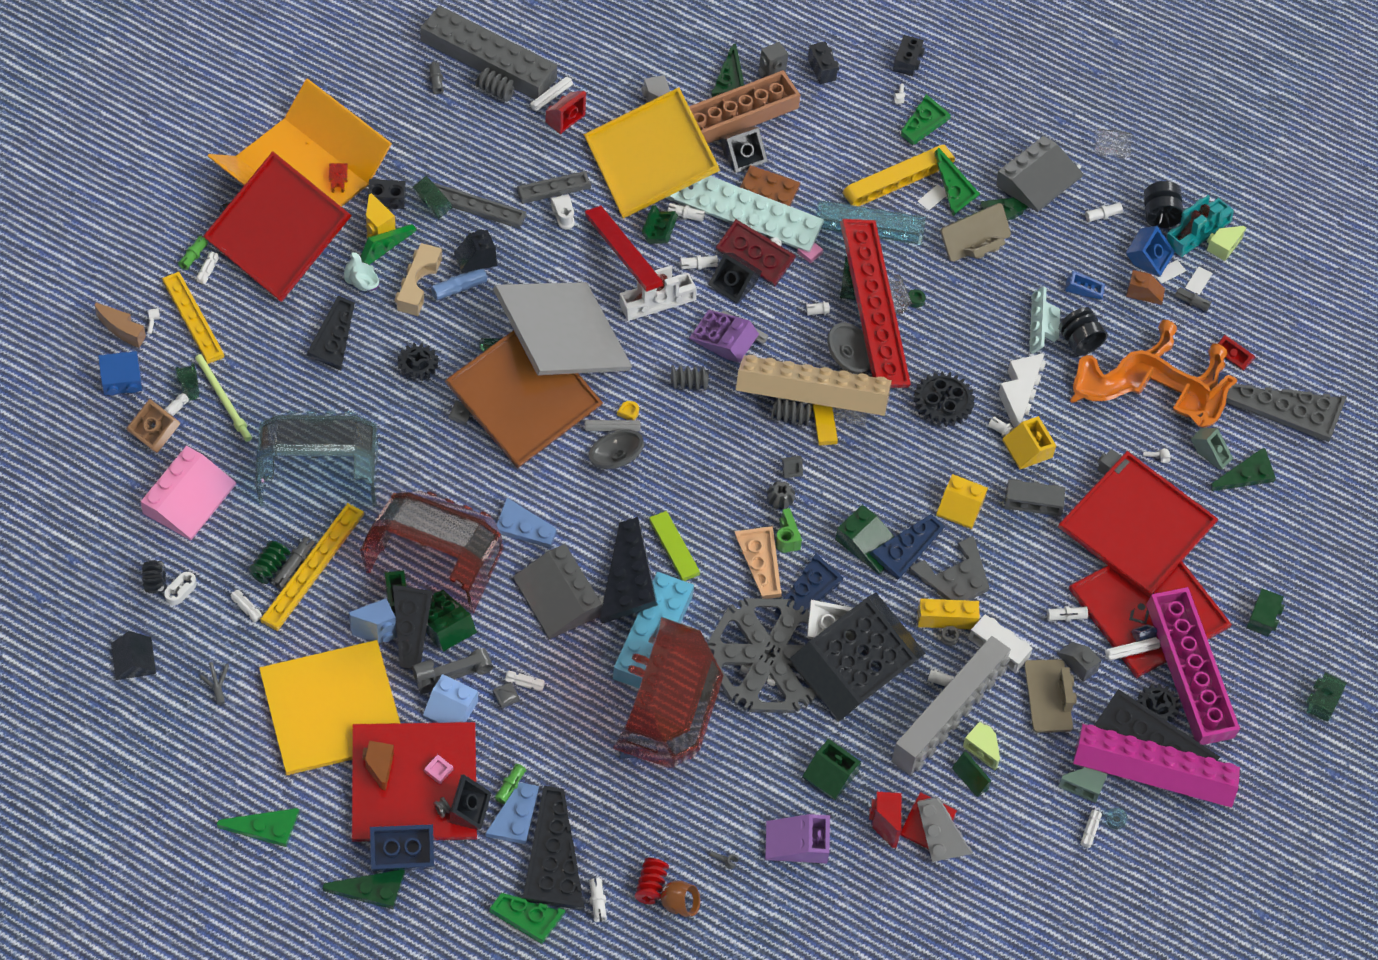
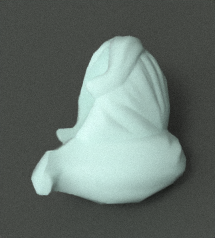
M352 252V258L346 264L344 270L345 281L348 284H353V286L361 291L376 290L380 282L373 266L363 263L359 254Z

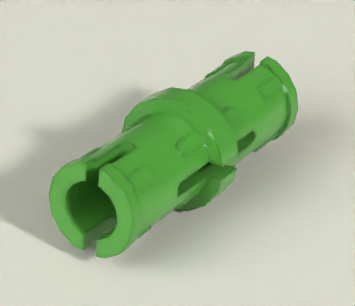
M199 236L194 244L186 249L187 252L178 262V265L182 269L188 270L195 259L197 260L200 257V253L208 245V241L204 237Z
M520 764L514 765L508 777H505L502 781L503 785L494 796L495 800L501 804L506 803L514 789H517L520 779L527 771L525 767Z

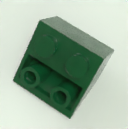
M828 738L816 752L802 778L835 801L859 773L861 761Z

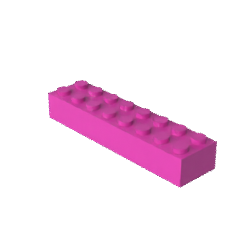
M1189 588L1152 594L1146 605L1153 625L1157 628V636L1194 739L1202 745L1234 739L1240 727Z
M1082 724L1073 764L1232 808L1239 788L1240 767L1232 763L1216 761L1211 757H1201L1192 752L1179 751L1171 746H1161L1153 741H1143L1134 736L1121 735L1113 730H1103L1094 725Z

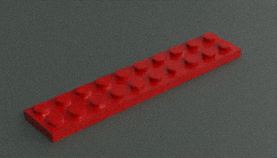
M842 219L840 225L872 377H885L888 380H892L891 388H908L911 383L876 221Z

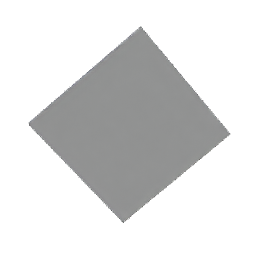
M587 282L502 284L494 286L493 290L537 375L630 371L632 368L629 359Z

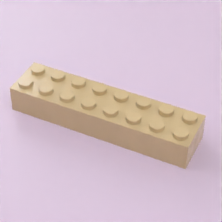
M744 355L738 370L736 391L885 416L892 380H888L885 377H869L867 374H851L845 370L834 371L827 367L816 368L809 364L798 365L791 361L780 362L773 358L763 359L755 355Z

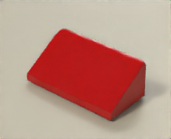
M1226 335L1218 343L1227 350L1225 358L1243 371L1256 358L1252 353Z

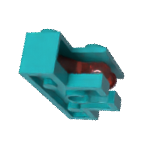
M1207 195L1182 212L1181 224L1175 229L1172 228L1167 233V241L1175 253L1183 257L1207 240L1212 233L1215 234L1219 228H1224L1231 223L1234 210L1219 198L1209 202L1210 196Z

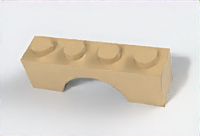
M421 243L419 249L414 251L413 263L408 265L407 277L402 279L401 291L397 292L395 296L397 311L419 316L424 304V291L417 286V282L425 275L437 273L442 261V248Z

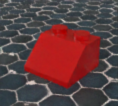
M575 91L561 97L557 103L547 108L545 122L559 134L563 133L585 116L586 92Z
M877 792L875 799L871 800L869 820H872V828L892 848H897L901 833L902 793Z
M920 792L900 835L929 849L917 802L931 797ZM943 804L954 822L957 810Z

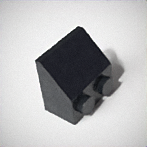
M750 126L719 137L723 153L735 173L748 169L750 165L757 166L768 162L758 127Z
M477 230L476 232L469 233L454 251V256L461 273L498 266L496 247L488 230Z
M724 253L708 285L738 304L755 286L762 271L734 253Z

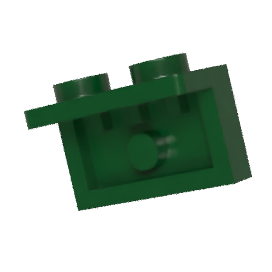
M656 205L651 206L645 225L642 228V234L648 244L669 242L678 217L676 211L659 212Z

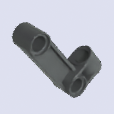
M480 648L473 651L469 657L433 668V660L429 659L412 665V670L420 693L426 694L432 692L442 674L452 679H457L475 672L479 675L486 674L494 666L487 650Z

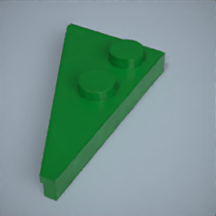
M938 148L934 154L950 209L954 216L975 200L980 193L945 153Z
M410 224L369 237L360 256L361 261L370 265L415 233L417 228Z
M294 808L221 819L217 822V828L287 847L300 811Z

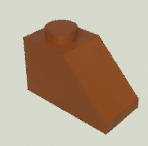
M1133 270L1126 297L1162 305L1165 288L1151 274Z
M369 741L368 748L364 747L362 760H365L366 769L382 790H386L394 755V745Z

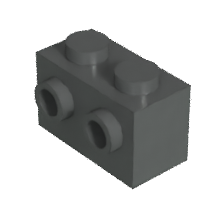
M780 41L761 49L758 69L761 78L782 70L786 73L788 52Z

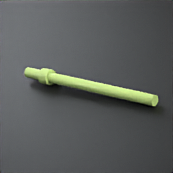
M201 354L195 357L196 361L232 418L235 429L241 433L246 442L250 441L252 436L247 430V424L244 419L239 417Z

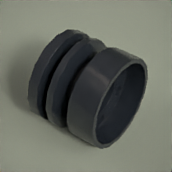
M1089 307L1079 308L1068 314L1061 321L1058 328L1077 356H1084L1097 350L1108 337L1107 331L1098 322L1096 315H1094V312Z

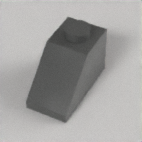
M1071 642L1057 652V655L1083 682L1098 672L1102 661L1089 646Z

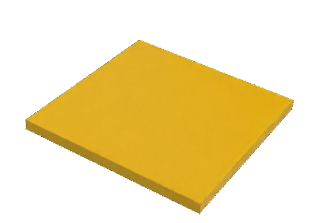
M679 87L583 134L623 219L721 171Z
M377 640L259 667L286 776L352 760L353 724L400 723Z

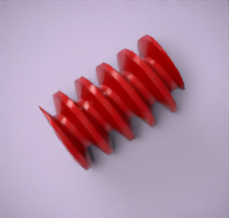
M648 857L645 858L642 865L643 869L640 873L641 876L639 877L635 898L641 903L653 905L655 900L661 899V894L658 892L663 890L661 885L665 884L664 877L667 876L665 870L669 869V865L660 859Z

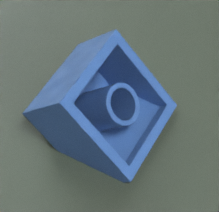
M386 598L349 612L352 635L368 641L377 640L378 644L389 642L397 637L396 617Z

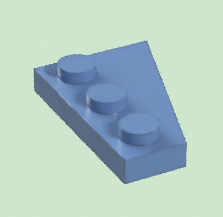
M509 498L506 499L495 528V533L548 548H551L557 532V528Z
M519 782L517 789H514L487 830L486 837L526 845L539 786Z

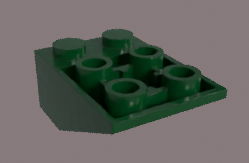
M441 590L432 595L426 633L443 652L477 633L471 614L447 592Z

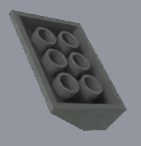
M1042 136L998 171L996 187L1036 212H1039L1082 178L1083 173L1057 143Z
M566 544L547 551L513 576V580L548 639L600 617L602 603Z

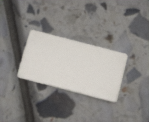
M936 185L918 202L930 210L947 196L945 189L940 185Z
M1176 260L1167 265L1161 277H1155L1160 283H1164L1185 272L1186 269Z
M1198 267L1185 288L1200 295L1213 273Z

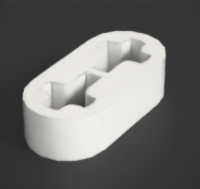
M191 572L180 574L166 588L164 593L166 602L170 605L180 604L196 588L195 575ZM184 580H186V581L191 580V583H190V584H189V583H185V584H184ZM172 593L173 595H175L177 593V597H170V594Z

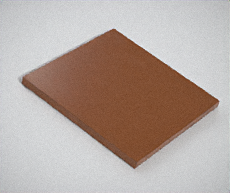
M514 330L445 380L448 387L517 469L603 404L578 373L537 375Z

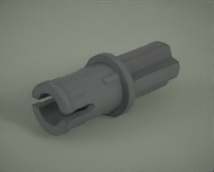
M433 61L429 64V80L432 82L433 93L438 95L444 92L442 85L443 75L441 74L439 63Z
M1181 287L1178 288L1175 294L1177 298L1190 303V306L1194 305L1205 312L1208 311L1212 301L1198 296V293L1194 294Z

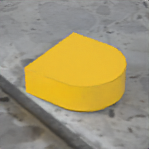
M626 401L618 409L617 416L626 420H636L639 415V406L634 401Z

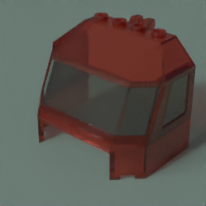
M423 491L393 493L372 524L360 548L366 572H371L380 551H384L392 533L420 543V546L425 548L427 546L458 558L449 579L452 582L457 580L462 584L461 588L466 591L470 612L474 613L504 549L501 533L493 518L488 513L473 511L467 505H457L451 499H441L429 491L427 493Z
M661 617L648 640L649 643L654 644L649 659L636 653L632 656L635 662L646 665V668L643 670L632 665L628 668L630 673L642 677V681L628 721L616 740L613 749L667 768H672L695 757L700 751L724 675L700 630Z

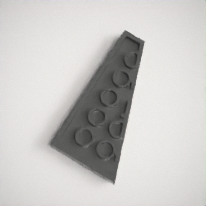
M1234 384L1228 390L1226 403L1329 442L1347 396L1332 397L1330 394L1324 393L1323 395H1314L1306 391L1288 389L1277 391L1272 390L1270 387L1259 389L1254 388L1252 385Z

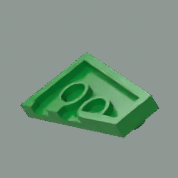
M926 94L913 116L910 117L902 129L901 136L913 146L950 120L951 114Z
M504 893L499 895L489 910L490 913L540 944H543L565 914L564 909H552L547 907L546 904L530 903L526 899Z

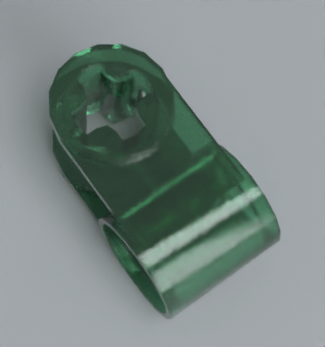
M194 363L187 367H175L182 393L186 394L189 400L197 399L200 395Z

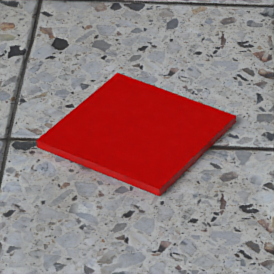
M272 151L203 237L282 302L352 215Z
M1127 451L1059 523L1058 528L1150 597L1219 519ZM1127 459L1129 463L1119 474L1116 473L1115 469Z
M1183 561L1154 592V594L1188 587L1207 640L1227 630L1232 625ZM1109 566L1069 586L1070 592L1082 607H1087L1089 617L1113 648L1136 642L1131 634L1133 629L1147 624L1154 627L1150 614L1146 624L1129 620L1131 611L1135 608L1133 618L1144 621L1147 611L1146 604L1150 597ZM1140 603L1145 605L1144 610L1138 609ZM1161 645L1159 649L1121 658L1136 679L1167 662Z
M475 722L353 724L352 842H370V827L432 824L434 840L477 839L476 829L450 823V814L448 813L445 814L444 818H441L433 802H439L440 798L444 797L450 808L452 807L461 775L464 774L476 782ZM369 741L394 745V755L386 790H382L366 769L365 760H362L364 747L368 748ZM437 755L453 766V771L441 784L424 772V769Z

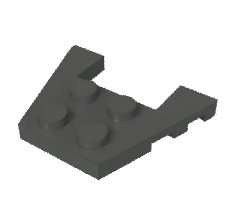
M973 536L959 542L957 546L967 560L935 575L925 559L910 566L909 571L911 574H916L922 579L923 583L932 586L946 600L970 601L989 591L987 577Z

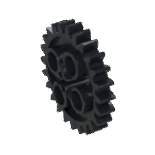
M941 371L940 376L934 372L933 378L927 375L926 380L922 378L921 383L917 384L914 393L915 409H919V415L925 414L924 420L930 418L931 424L934 421H937L938 426H940L941 422L944 423L945 427L948 426L949 422L953 426H955L956 421L961 424L963 419L967 420L968 414L971 415L974 408L975 396L972 395L973 389H969L970 384H964V378L958 380V375L953 378L951 377V372L947 376L944 375L943 371ZM951 388L948 397L945 398L947 390ZM944 400L941 409L938 411L937 409L940 407L941 401Z

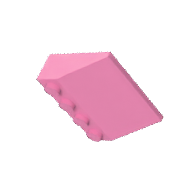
M186 446L141 500L142 512L151 519L192 540L234 488L236 482L203 454Z

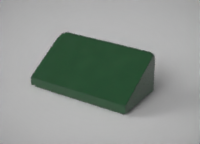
M966 751L963 752L952 769L973 794L979 797L989 790L991 779Z

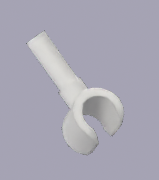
M900 84L899 93L894 94L895 104L904 103V84Z
M150 309L148 312L149 326L147 334H152L154 320L160 319L159 309Z
M1164 448L1159 452L1143 453V456L1160 457L1162 463L1170 462L1171 456L1168 449Z

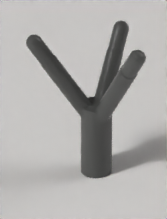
M210 662L209 666L214 684L203 675H200V678L214 690L217 705H222L225 703L221 687L229 664H225L218 682L213 662Z

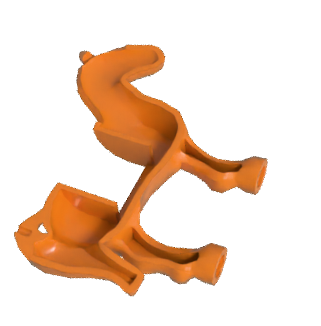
M1162 320L1158 326L1160 339L1154 347L1146 351L1130 352L1122 359L1117 368L1105 375L1100 370L1095 357L1092 355L1081 357L1073 384L1075 394L1070 402L1074 403L1082 398L1091 401H1107L1128 392L1141 394L1148 381L1152 379L1181 393L1173 407V411L1192 418L1195 424L1205 428L1215 424L1220 418L1226 405L1228 390L1237 382V379L1227 375L1218 384L1219 373L1226 365L1224 358L1227 355V350L1220 344L1213 343L1208 350L1210 357L1209 367L1199 377L1186 374L1160 358L1164 353L1172 349L1174 345L1173 336L1177 331V326L1173 322Z

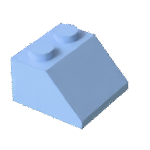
M442 674L431 692L423 717L435 723L466 722L478 703V691Z

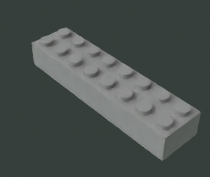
M991 636L897 741L891 762L910 776L915 770L918 772L923 767L927 756L929 758L933 756L937 749L936 746L946 741L949 731L951 729L954 731L959 726L960 719L963 716L967 717L972 710L971 706L981 701L985 690H990L996 682L995 679L998 676L1002 677L1008 668L1006 665L1010 661L1009 654L1011 649Z

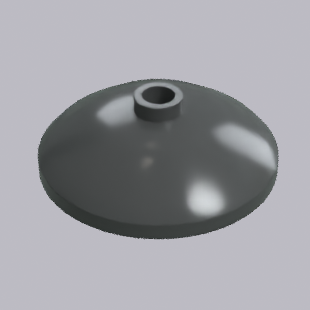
M838 323L833 326L827 337L828 348L832 358L840 367L851 373L862 374L870 369V363L863 331L850 323Z
M620 430L607 434L596 441L589 451L590 462L601 469L623 467L640 455L644 448V439L639 432L634 430Z

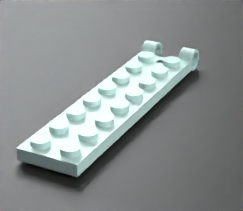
M708 176L690 185L693 186V189L686 187L681 192L678 191L666 197L670 201L705 211L706 214L729 223H733L737 219L765 237L778 238L786 245L807 252L811 251L824 223V219L712 176Z

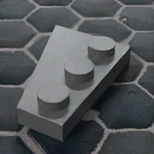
M939 797L919 800L917 802L932 862L973 853L970 846L963 839L960 830L953 823L950 814Z

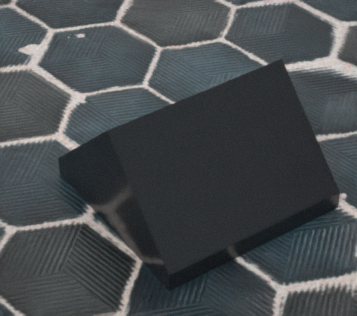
M128 631L111 643L116 680L156 674L151 637Z
M461 775L450 810V823L481 830L492 792L466 775Z

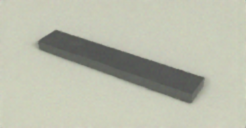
M425 180L419 192L420 198L518 229L521 228L527 216L526 211Z

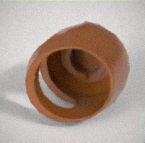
M675 880L663 888L661 903L670 913H679L684 917L695 916L699 911L700 894L696 886L685 881ZM687 891L693 897V905L689 912L685 906Z

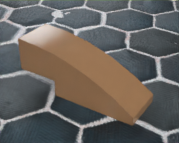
M96 302V315L102 324L121 340L140 348L146 337L144 326L132 322L130 314Z

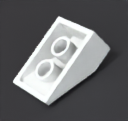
M811 600L807 638L812 640L850 611L852 607ZM847 631L845 633L848 640H854L855 637L852 632ZM858 647L859 654L863 651L864 647Z

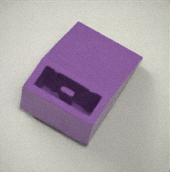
M708 310L689 339L725 359L740 363L759 333L750 320Z
M807 814L766 821L765 860L827 864L830 849V815Z

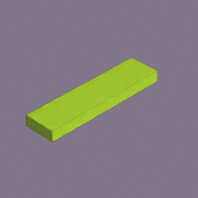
M664 511L649 517V522L680 579L686 581L699 576L700 571L668 512Z

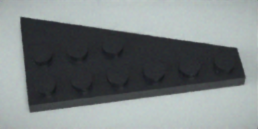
M638 517L619 523L600 614L602 624L658 606Z
M1119 689L1094 724V726L1103 730H1113L1121 735L1134 736L1143 741H1153L1158 745L1171 746L1179 751L1192 752L1201 757H1211L1216 761L1220 758L1219 755Z
M543 786L523 899L531 903H542L585 911L564 789Z

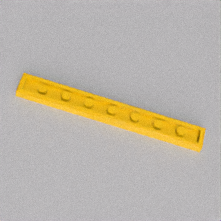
M349 503L345 505L262 616L261 623L276 631L281 628L362 519L364 511Z

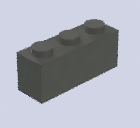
M1009 479L1006 487L1004 509L1061 517L1064 509L1066 487Z

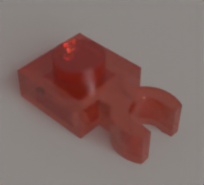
M329 163V182H332L331 192L334 193L336 187H341V193H344V182L348 180V163Z

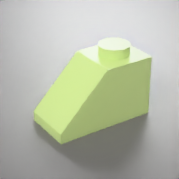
M1246 227L1219 228L1215 234L1212 233L1209 236L1207 251L1226 261L1243 239Z
M979 722L965 737L963 747L993 770H996L1000 761L996 733L990 726Z

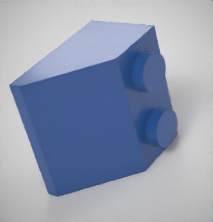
M1158 226L1140 228L1126 251V255L1135 267L1157 277H1161L1175 253Z
M137 351L98 355L104 395L143 391Z

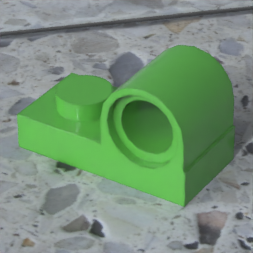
M790 508L783 509L782 516L779 518L781 529L777 532L776 548L783 553L798 551L801 549L802 538Z

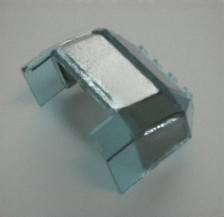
M288 411L260 422L255 485L260 506H264L265 482L268 479H274L275 456H311V458H318L319 456L354 457V479H365V483L371 486L373 507H377V423L351 411L345 413H335L333 411L316 413L314 411L297 413L295 411Z

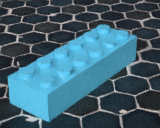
M657 572L653 580L658 606L638 613L613 671L614 680L647 692H651L691 602L694 584Z

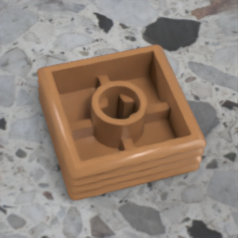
M149 399L127 426L126 430L158 453L178 428L180 422Z

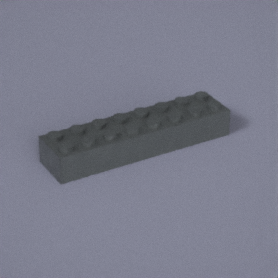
M440 5L420 27L421 42L480 72L490 68V73L495 71L496 76L501 74V80L507 77V83L513 80L515 90L533 99H537L545 93L557 79V64Z

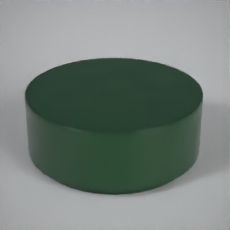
M918 289L911 290L907 296V303L914 308L922 307L926 299L925 293Z

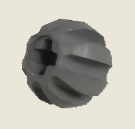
M779 481L774 482L767 491V500L776 509H787L795 500L794 488L785 481L783 483Z

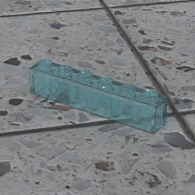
M819 200L816 217L824 219L821 227L824 230L842 232L840 225L842 219L875 220L879 238L919 245L922 244L926 217L822 200Z

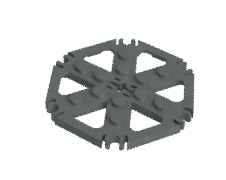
M744 598V600H739L738 604L741 608L737 609L733 604L730 606V610L728 607L707 642L706 652L713 653V656H707L706 658L707 666L729 700L732 702L733 698L737 697L734 705H737L739 701L745 702L743 709L745 711L751 704L752 707L749 712L795 713V711L798 712L801 709L798 702L804 703L807 707L809 701L811 704L816 695L811 687L805 688L801 685L790 668L793 665L788 659L804 645L787 644L798 624L806 623L808 625L809 611L807 609L802 615L804 606H801L799 610H794L793 605L795 602L792 601L789 607H787L790 599ZM776 607L781 611V615L770 634L767 633L755 615V608ZM730 621H734L749 644H726L721 641L720 636ZM774 648L772 657L765 663L767 654ZM722 665H748L751 668L740 686H733L723 672ZM769 675L785 698L784 702H762L759 699L758 695Z

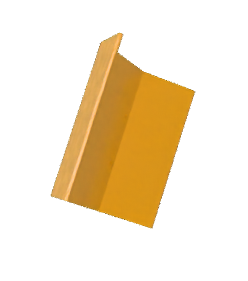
M307 78L282 121L236 156L208 154L207 156L241 184L245 185L270 153L274 151L342 207L369 185V179L374 177L392 143Z

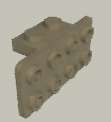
M1001 203L992 205L942 227L940 230L948 258L952 262L966 256L979 259L984 257L987 252L998 251L1001 246L1005 245L1004 239L1011 236L1005 211Z
M1061 659L1027 660L1024 666L1033 731L1036 733L1072 731L1071 711L1073 705L1077 702V696L1072 689L1074 686V676L1070 675V668L1065 667L1064 661Z

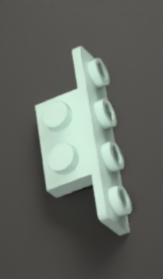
M1044 286L1034 291L1031 296L1029 344L1030 353L1032 354L1044 347L1045 337L1053 342L1059 339L1060 309L1046 302L1047 288Z

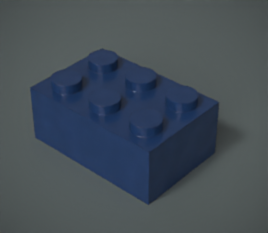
M433 824L370 827L372 872L435 869Z

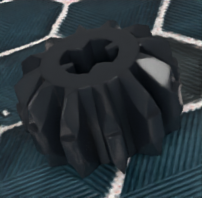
M157 560L144 562L142 567L144 590L146 593L153 594L164 592L167 580L164 563Z

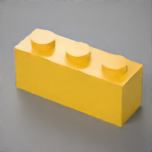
M920 599L917 610L918 627L945 628L953 626L957 629H972L980 619L979 601Z

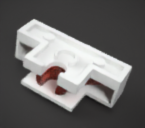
M672 266L655 270V272L663 281L662 287L646 292L637 281L636 289L620 293V307L627 320L630 321L695 301L697 288L689 273L672 277Z

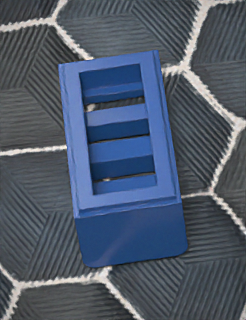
M1072 271L1067 277L1064 291L1101 300L1105 284Z

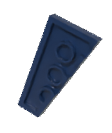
M930 514L869 554L898 580L945 526L934 515Z

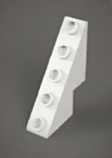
M1043 353L1010 361L1008 373L1012 381L1001 383L999 396L1014 428L1027 420L1024 418V415L1029 414L1032 405L1029 404V400H1034L1036 390L1033 389L1034 385H1039L1041 379L1039 371L1043 372L1046 361L1043 360Z

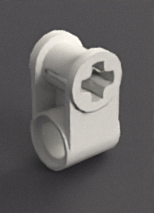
M569 194L551 198L552 210L559 227L565 230L571 229L574 226V209Z

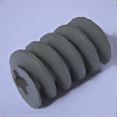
M490 68L482 71L475 83L476 87L486 90L487 93H491L505 102L512 98L515 91L513 80H510L508 83L507 77L501 80L502 75L498 74L496 76L495 71L490 73Z
M671 365L670 385L673 383L674 389H677L678 384L681 385L682 389L688 384L689 390L692 389L693 385L696 386L697 390L700 389L701 385H703L704 390H707L709 368L706 372L704 366H702L698 372L696 366L693 367L692 371H690L689 366H686L683 371L682 366L679 365L676 371L674 365Z
M777 398L774 401L771 420L776 415L777 421H780L783 416L784 422L791 418L792 424H795L798 419L799 425L806 421L808 427L811 413L810 403L803 407V402H799L798 406H796L794 400L789 404L788 399L781 403V398Z

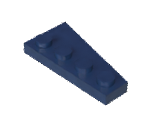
M816 553L809 565L803 570L800 578L794 583L793 588L784 597V599H790L787 607L794 601V610H799L801 606H804L803 615L806 609L809 611L811 600H822L840 585L844 578ZM777 608L775 610L774 615L778 619L781 615V611Z

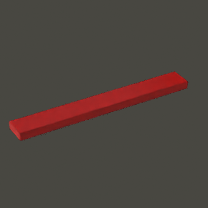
M602 206L585 211L587 219L646 292L663 286L662 279Z

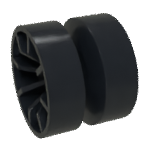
M1159 181L1149 185L1144 190L1145 215L1149 225L1158 226V228H1169L1181 222L1183 204L1182 192L1178 184L1170 181Z

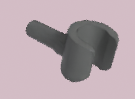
M713 851L710 853V856L725 862V866L728 869L736 867L730 860L734 862L739 861V857L735 854L727 857Z

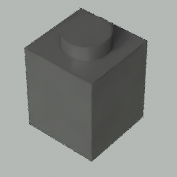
M1113 449L1107 454L1103 453L1098 460L1099 466L1097 470L1105 475L1122 456ZM1125 459L1115 469V472L1119 474L1129 461Z

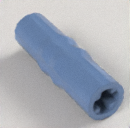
M484 269L460 274L431 286V292L437 301L487 282V275Z

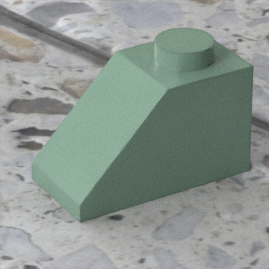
M1201 428L1191 438L1198 454L1218 469L1222 470L1233 459L1218 428Z
M1086 767L1063 775L1058 787L1096 803L1108 774Z

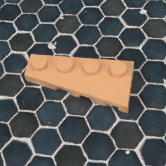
M773 526L734 531L762 599L782 597Z

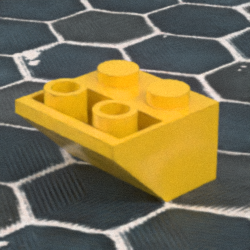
M1039 416L1021 422L1002 439L1019 470L1053 458L1056 449L1055 442Z

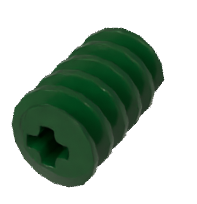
M269 541L267 547L263 548L258 558L250 565V574L258 582L268 584L267 579L273 578L272 573L277 572L276 567L280 568L282 566L281 562L286 560L285 556L291 554L289 549L277 541Z

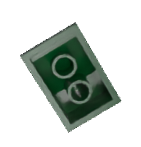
M862 504L837 528L835 540L872 570L880 574L885 568L869 553L890 539H893L894 536L879 517Z

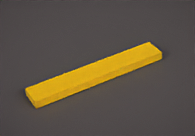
M180 272L163 277L162 281L206 363L209 364L224 358L220 345Z

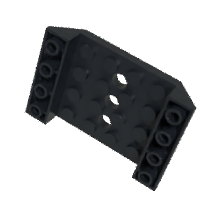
M875 592L810 640L788 660L839 722L926 653L877 592ZM847 631L852 632L855 637L854 640H848L845 633ZM858 647H864L867 650V655H860ZM872 662L879 665L880 670L878 672L871 669Z

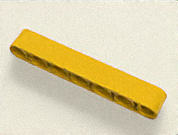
M939 145L852 183L842 193L850 205L856 208L939 172L934 154L938 148L945 153L952 163L955 162V157L946 145Z

